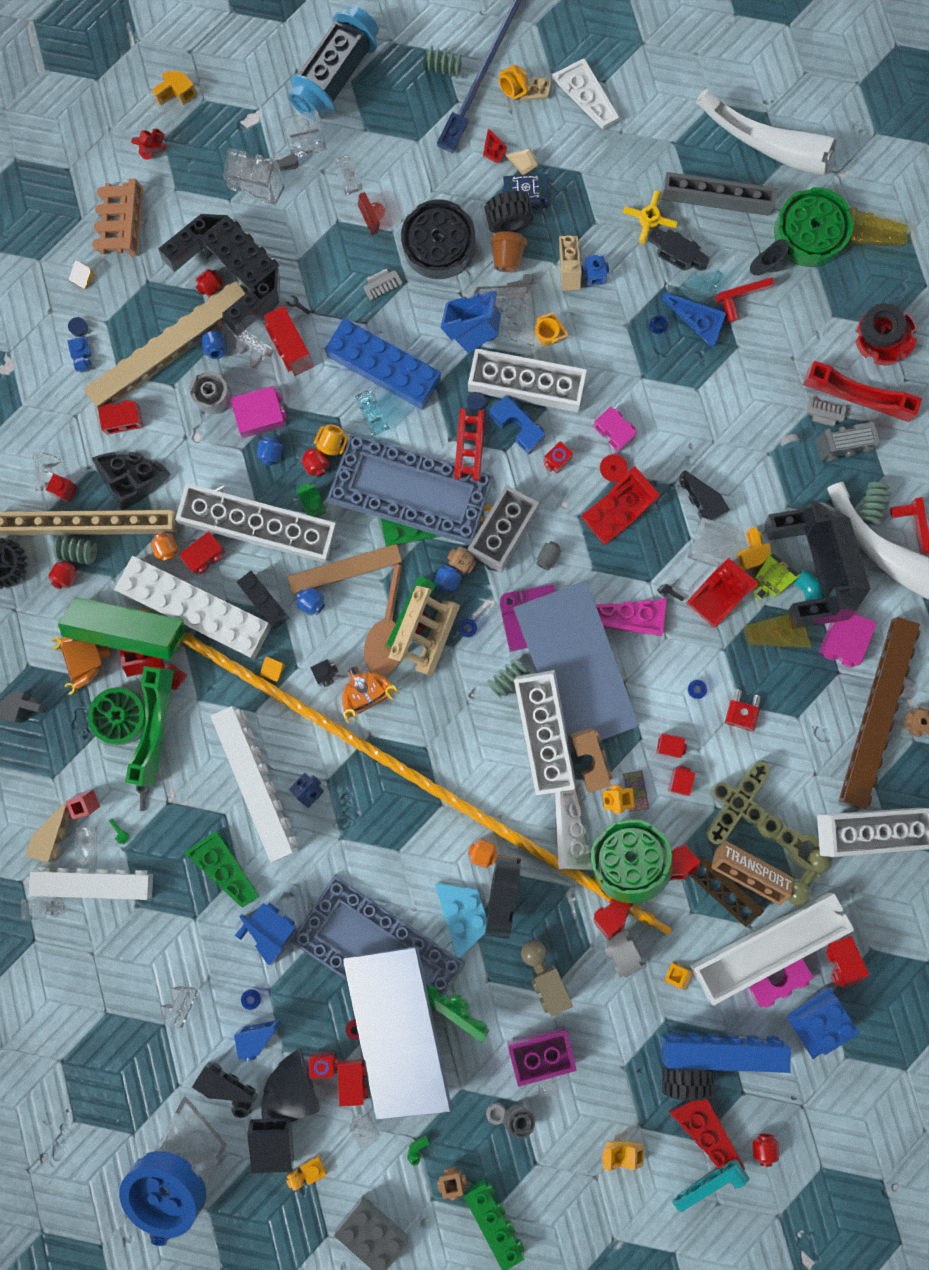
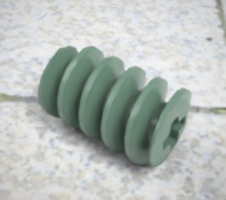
M431 45L424 54L422 68L426 69L428 66L429 71H433L435 68L436 73H439L442 69L443 75H446L449 71L450 77H453L456 73V78L458 79L462 66L461 53L454 58L453 51L447 56L446 49L443 54H440V48L438 47L436 52H433V46Z
M870 482L868 484L866 497H864V503L861 505L862 510L859 512L863 522L872 525L882 524L878 517L883 518L885 516L880 510L885 511L887 509L882 503H889V500L884 498L891 496V493L887 491V489H890L888 485L878 482Z
M58 535L54 542L53 551L58 560L78 561L81 564L86 562V564L91 565L97 556V543L95 542L91 546V541L87 540L84 545L83 539H80L78 544H76L75 538H72L69 543L68 537L65 536L62 541L61 536Z
M512 659L510 661L512 666L506 664V671L500 669V676L494 674L495 682L490 679L487 681L490 688L500 699V694L508 695L506 689L513 691L512 684H515L514 679L517 676H523L524 673L530 674L519 660Z

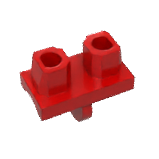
M158 128L153 129L152 133L147 130H141L139 137H133L131 140L132 144L139 146L138 152L145 160L151 159L154 156V152L166 150L167 147L163 143L165 134Z

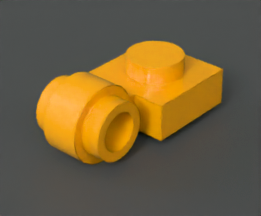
M318 1155L300 1164L302 1172H298L297 1169L289 1172L286 1175V1182L289 1188L295 1191L304 1185V1179L310 1185L326 1177L327 1172L320 1156Z

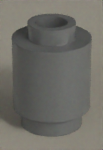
M552 541L545 543L537 557L536 565L547 571L553 568L562 552L559 549L560 546Z

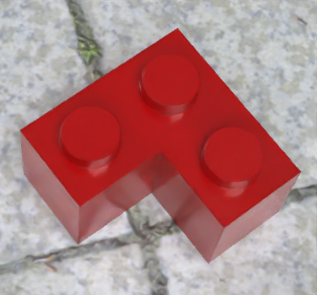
M852 936L828 944L825 954L828 961L834 965L831 978L834 985H838L840 990L860 984L869 976Z

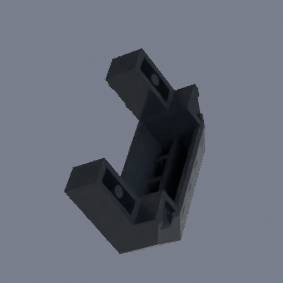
M200 214L158 248L162 260L174 272L199 252L207 259L214 254L248 288L247 293L222 313L224 323L237 336L259 317L274 311L279 304L280 273L278 262L273 257L270 258L266 250L260 244L257 245L253 237L248 232L245 233L241 229L240 224L235 219L232 220L228 215Z
M811 501L807 508L769 514L764 523L769 541L806 535L823 595L821 599L792 603L787 611L792 629L849 620L871 589L850 518L828 504Z

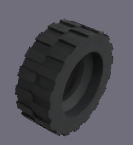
M877 304L863 317L860 327L861 335L871 346L887 348L894 345L904 334L907 325L906 317L893 304ZM879 317L888 318L892 323L891 332L888 334L878 333L874 328L875 320Z

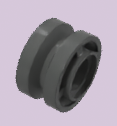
M513 1105L506 1110L503 1124L506 1130L514 1137L526 1138L534 1130L535 1118L524 1106ZM522 1118L521 1123L516 1125L517 1120Z

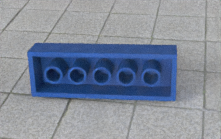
M343 318L325 347L326 355L330 359L421 410L424 409L441 381V372L345 318Z
M667 1032V1035H661V1061L666 1068L791 1073V1047L784 1043V1041L779 1040L777 1036H767V1039H759V1036L747 1035V1038H739V1035L728 1034L727 1037H719L718 1034H707V1037H700L697 1033H687V1036H679V1033Z

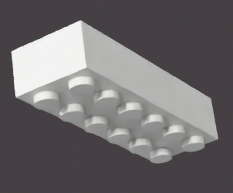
M475 349L468 391L480 392L484 395L500 398L506 395L509 399L513 398L516 401L578 412L587 370Z
M555 670L517 676L514 679L536 795L574 790L576 779Z
M929 808L817 815L821 856L840 857L929 849Z

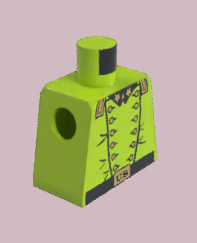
M770 552L768 558L761 564L753 578L759 583L753 595L759 600H763L767 594L774 598L797 579L800 574L773 552Z

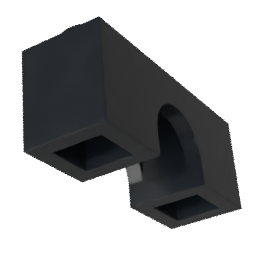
M252 570L236 582L274 629L290 618Z

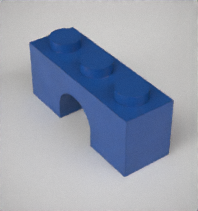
M505 395L489 410V416L502 429L509 423H517L522 431L516 436L515 442L529 455L544 440L545 431L539 424L535 425L531 421L532 418L526 411L522 412L518 408L519 405L513 398L509 399Z

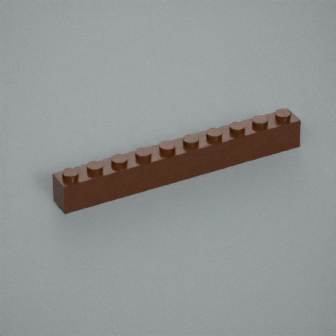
M900 617L891 619L838 802L859 809H867V806L869 807L872 802L871 792L878 781V777H876L877 771L883 764V758L881 757L883 751L888 747V733L892 731L894 726L892 719L899 709V703L897 702L899 695L901 696L904 691V678L907 677L910 671L908 664L915 653L914 643L920 636L919 623Z

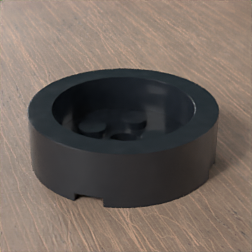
M435 199L419 204L410 215H407L401 229V242L408 264L420 275L431 279H447L462 272L471 262L476 247L474 224L469 214L461 209L458 204L448 200ZM436 233H441L443 238L437 241L433 236Z
M499 854L496 856L486 917L485 936L509 939L519 885L521 868L519 864L521 863V858Z

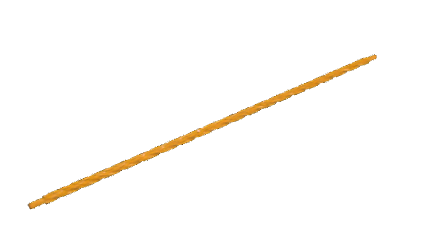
M142 608V609L140 610V611H144V612H149V611H147V610L144 609V608ZM185 632L181 642L193 650L213 660L229 672L238 675L244 681L264 691L280 703L289 706L305 718L314 721L318 726L340 737L356 749L365 752L371 758L391 768L407 780L416 783L422 789L442 799L458 811L467 814L473 820L495 831L511 843L520 846L523 850L546 862L552 868L573 878L577 883L599 894L605 900L610 901L612 899L600 888L596 880L590 878L582 871L559 869L558 857L537 846L521 834L512 831L493 817L486 815L468 802L459 799L455 794L433 783L427 777L408 768L405 764L382 752L371 743L357 737L351 731L331 721L323 714L306 706L300 700L281 691L275 685L255 675L247 668L230 660L224 654ZM633 904L629 914L649 926L657 928L667 935L671 933L672 928L655 919L656 916L643 910L636 904Z

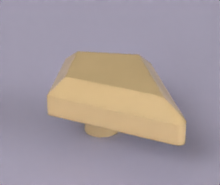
M533 76L528 85L529 91L521 96V101L548 98L551 79Z
M532 149L506 154V157L522 175L528 174L539 166Z

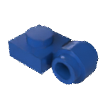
M83 336L67 340L71 358L75 360L73 364L76 372L89 371L92 365L89 359L91 352L87 337Z

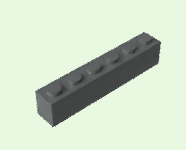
M667 172L663 182L661 200L770 216L775 206L777 188Z

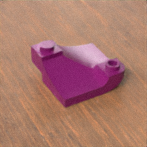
M553 584L523 591L508 592L501 596L499 605L509 652L528 648L513 607L555 592ZM511 599L513 603L507 605L505 601Z

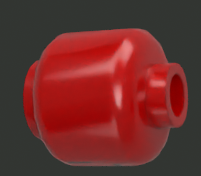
M206 269L196 277L198 285L195 287L202 296L206 294L208 297H211L222 290V283L224 281L215 269L213 271Z
M312 448L303 454L301 463L308 475L321 477L327 473L326 469L329 467V461L323 452Z
M63 560L62 562L55 563L48 574V578L52 581L51 585L59 590L62 587L68 589L72 586L78 573L74 565Z
M758 1134L752 1141L753 1158L760 1162L761 1166L771 1167L772 1163L779 1160V1142L771 1134Z

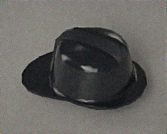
M779 239L759 254L750 265L751 274L762 275L766 272H779L783 270L791 259V255L788 252V242L784 239Z

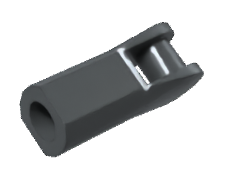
M295 154L264 159L267 173L292 170L299 166L298 158Z

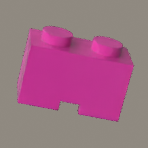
M610 406L594 421L593 428L602 437L606 435L610 439L608 443L619 453L635 438L637 432L632 423H627L622 418L623 415L618 409H613Z

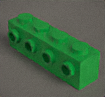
M483 1178L466 1188L463 1197L501 1270H508L525 1260L524 1251L526 1249L521 1239H516L514 1235L516 1230L511 1220L507 1221L504 1214L506 1211L503 1204L495 1199L494 1195L496 1192L491 1182L487 1183L486 1179Z

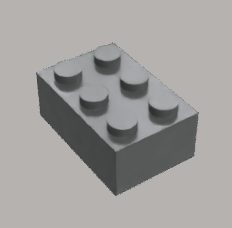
M363 1195L337 1226L334 1234L343 1245L371 1270H388L408 1245L409 1238L401 1228Z

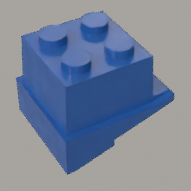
M492 291L481 295L476 293L471 298L465 296L445 304L440 328L451 341L455 339L467 353L480 349L484 343L492 341L498 336L501 313L495 306L497 292Z
M270 902L268 905L263 903L250 919L241 914L239 917L243 925L235 936L242 940L249 931L257 943L255 947L268 965H273L283 952L282 948L296 928L293 926L295 922L286 915L283 918L278 915L280 910Z
M826 985L786 1016L813 1060L820 1054L827 1055L860 1034L832 989Z

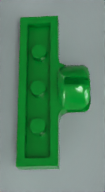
M427 984L426 988L430 1006L480 1042H483L490 1030L484 1022L475 1020L470 1016L467 1000L461 999V995L442 996L437 993L435 987Z

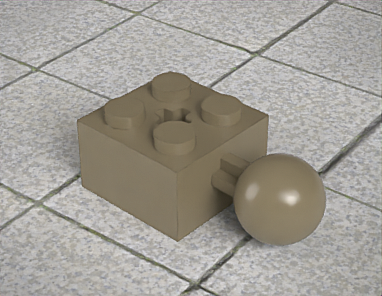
M530 940L523 945L521 956L526 964L534 967L536 972L532 973L534 977L531 980L536 994L541 993L542 995L539 1000L544 1012H549L551 1017L572 1008L573 1004L554 963L546 967L544 962L547 955L545 946L540 941Z

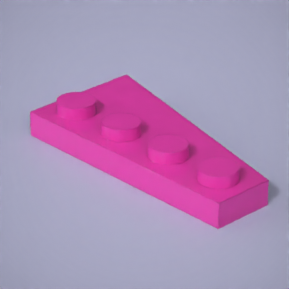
M667 598L654 601L643 600L642 602L596 605L605 629L661 637L663 635Z

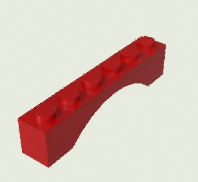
M813 361L809 366L802 384L906 422H910L917 416L923 399L906 392L883 390L861 384L839 373L833 367L817 361Z
M685 844L671 851L673 869L670 881L686 880L700 868L701 862ZM612 898L607 907H601L594 913L593 923L608 941L624 930L627 916L634 903H625Z

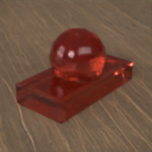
M360 193L357 206L372 235L378 234L379 220L385 216V207L379 202L370 203L366 193Z

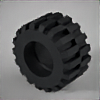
M504 192L491 198L484 206L489 230L494 234L497 232L516 233L525 229L534 221L530 198L526 192Z
M663 1065L662 1093L680 1100L699 1101L712 1098L714 1096V1070L666 1068Z

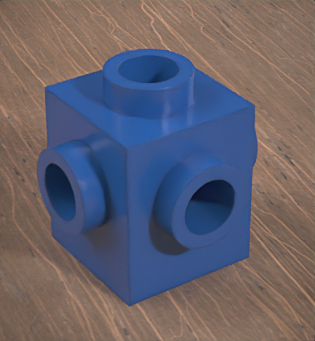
M591 255L585 258L581 270L582 276L586 277L587 287L606 284L609 265L608 262H605L604 255Z

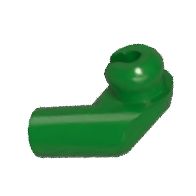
M427 1135L409 1145L407 1159L413 1166L420 1163L421 1149L430 1145Z

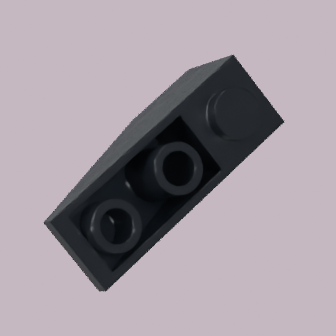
M686 470L680 474V485L689 493L688 498L691 504L697 507L698 516L702 522L705 521L706 525L727 515L730 509L719 492Z
M208 1062L204 1066L192 1086L193 1089L209 1099L253 1103L259 1095L256 1093L255 1088L248 1084H242L234 1074L229 1073L228 1075L215 1062Z

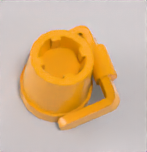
M513 64L499 72L501 75L498 79L500 88L512 100L525 95L529 91L527 85L528 75L522 67Z
M551 312L537 318L535 334L541 345H554L564 341L568 336L564 326L554 313Z
M328 424L320 427L314 444H316L318 450L325 454L342 455L348 441V436L343 434V430L340 427Z

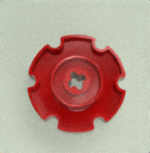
M906 312L904 317H906L907 325L901 338L892 346L877 348L866 342L865 338L861 335L862 317L855 330L860 335L855 340L858 350L865 358L872 357L874 359L873 363L877 365L889 366L896 364L899 360L898 358L904 360L913 351L917 343V339L913 337V334L917 331L914 320ZM879 317L874 322V328L880 334H888L892 330V323L886 317Z

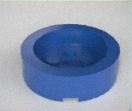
M164 1151L149 1152L146 1156L135 1162L123 1179L119 1190L121 1206L132 1223L144 1232L161 1238L181 1236L192 1227L205 1205L206 1188L200 1175L197 1176L191 1169L192 1165L178 1155Z

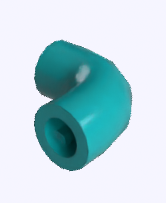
M803 568L799 573L800 576L793 581V585L803 591L805 601L823 598L818 579Z

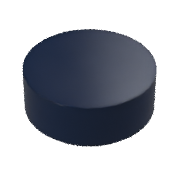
M74 317L68 323V330L75 337H82L88 331V324L84 319Z
M472 392L468 396L467 406L470 410L478 412L485 407L486 400L482 393Z

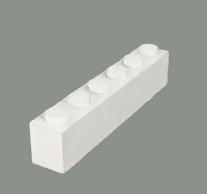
M38 867L37 871L30 872L28 896L148 900L152 898L153 874H147L146 870H135V874H128V870H116V873H108V869H96L95 873L89 872V869L78 868L76 872H69V868H57V871H50V867Z

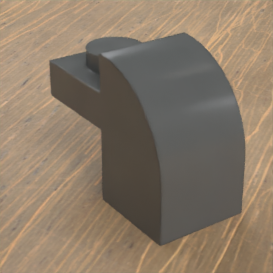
M13 692L1 701L0 718L22 723L26 709L44 713L46 706L40 704L41 700L29 698L30 693Z

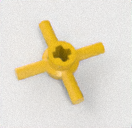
M654 191L650 205L642 210L624 206L623 214L639 218V222L643 227L638 241L640 244H646L650 229L658 224L676 228L678 221L661 217V213L657 208L661 196L660 191Z

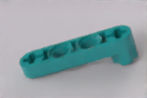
M734 1159L679 1193L672 1200V1203L678 1212H683L729 1182L736 1189L746 1185L750 1178L739 1162Z

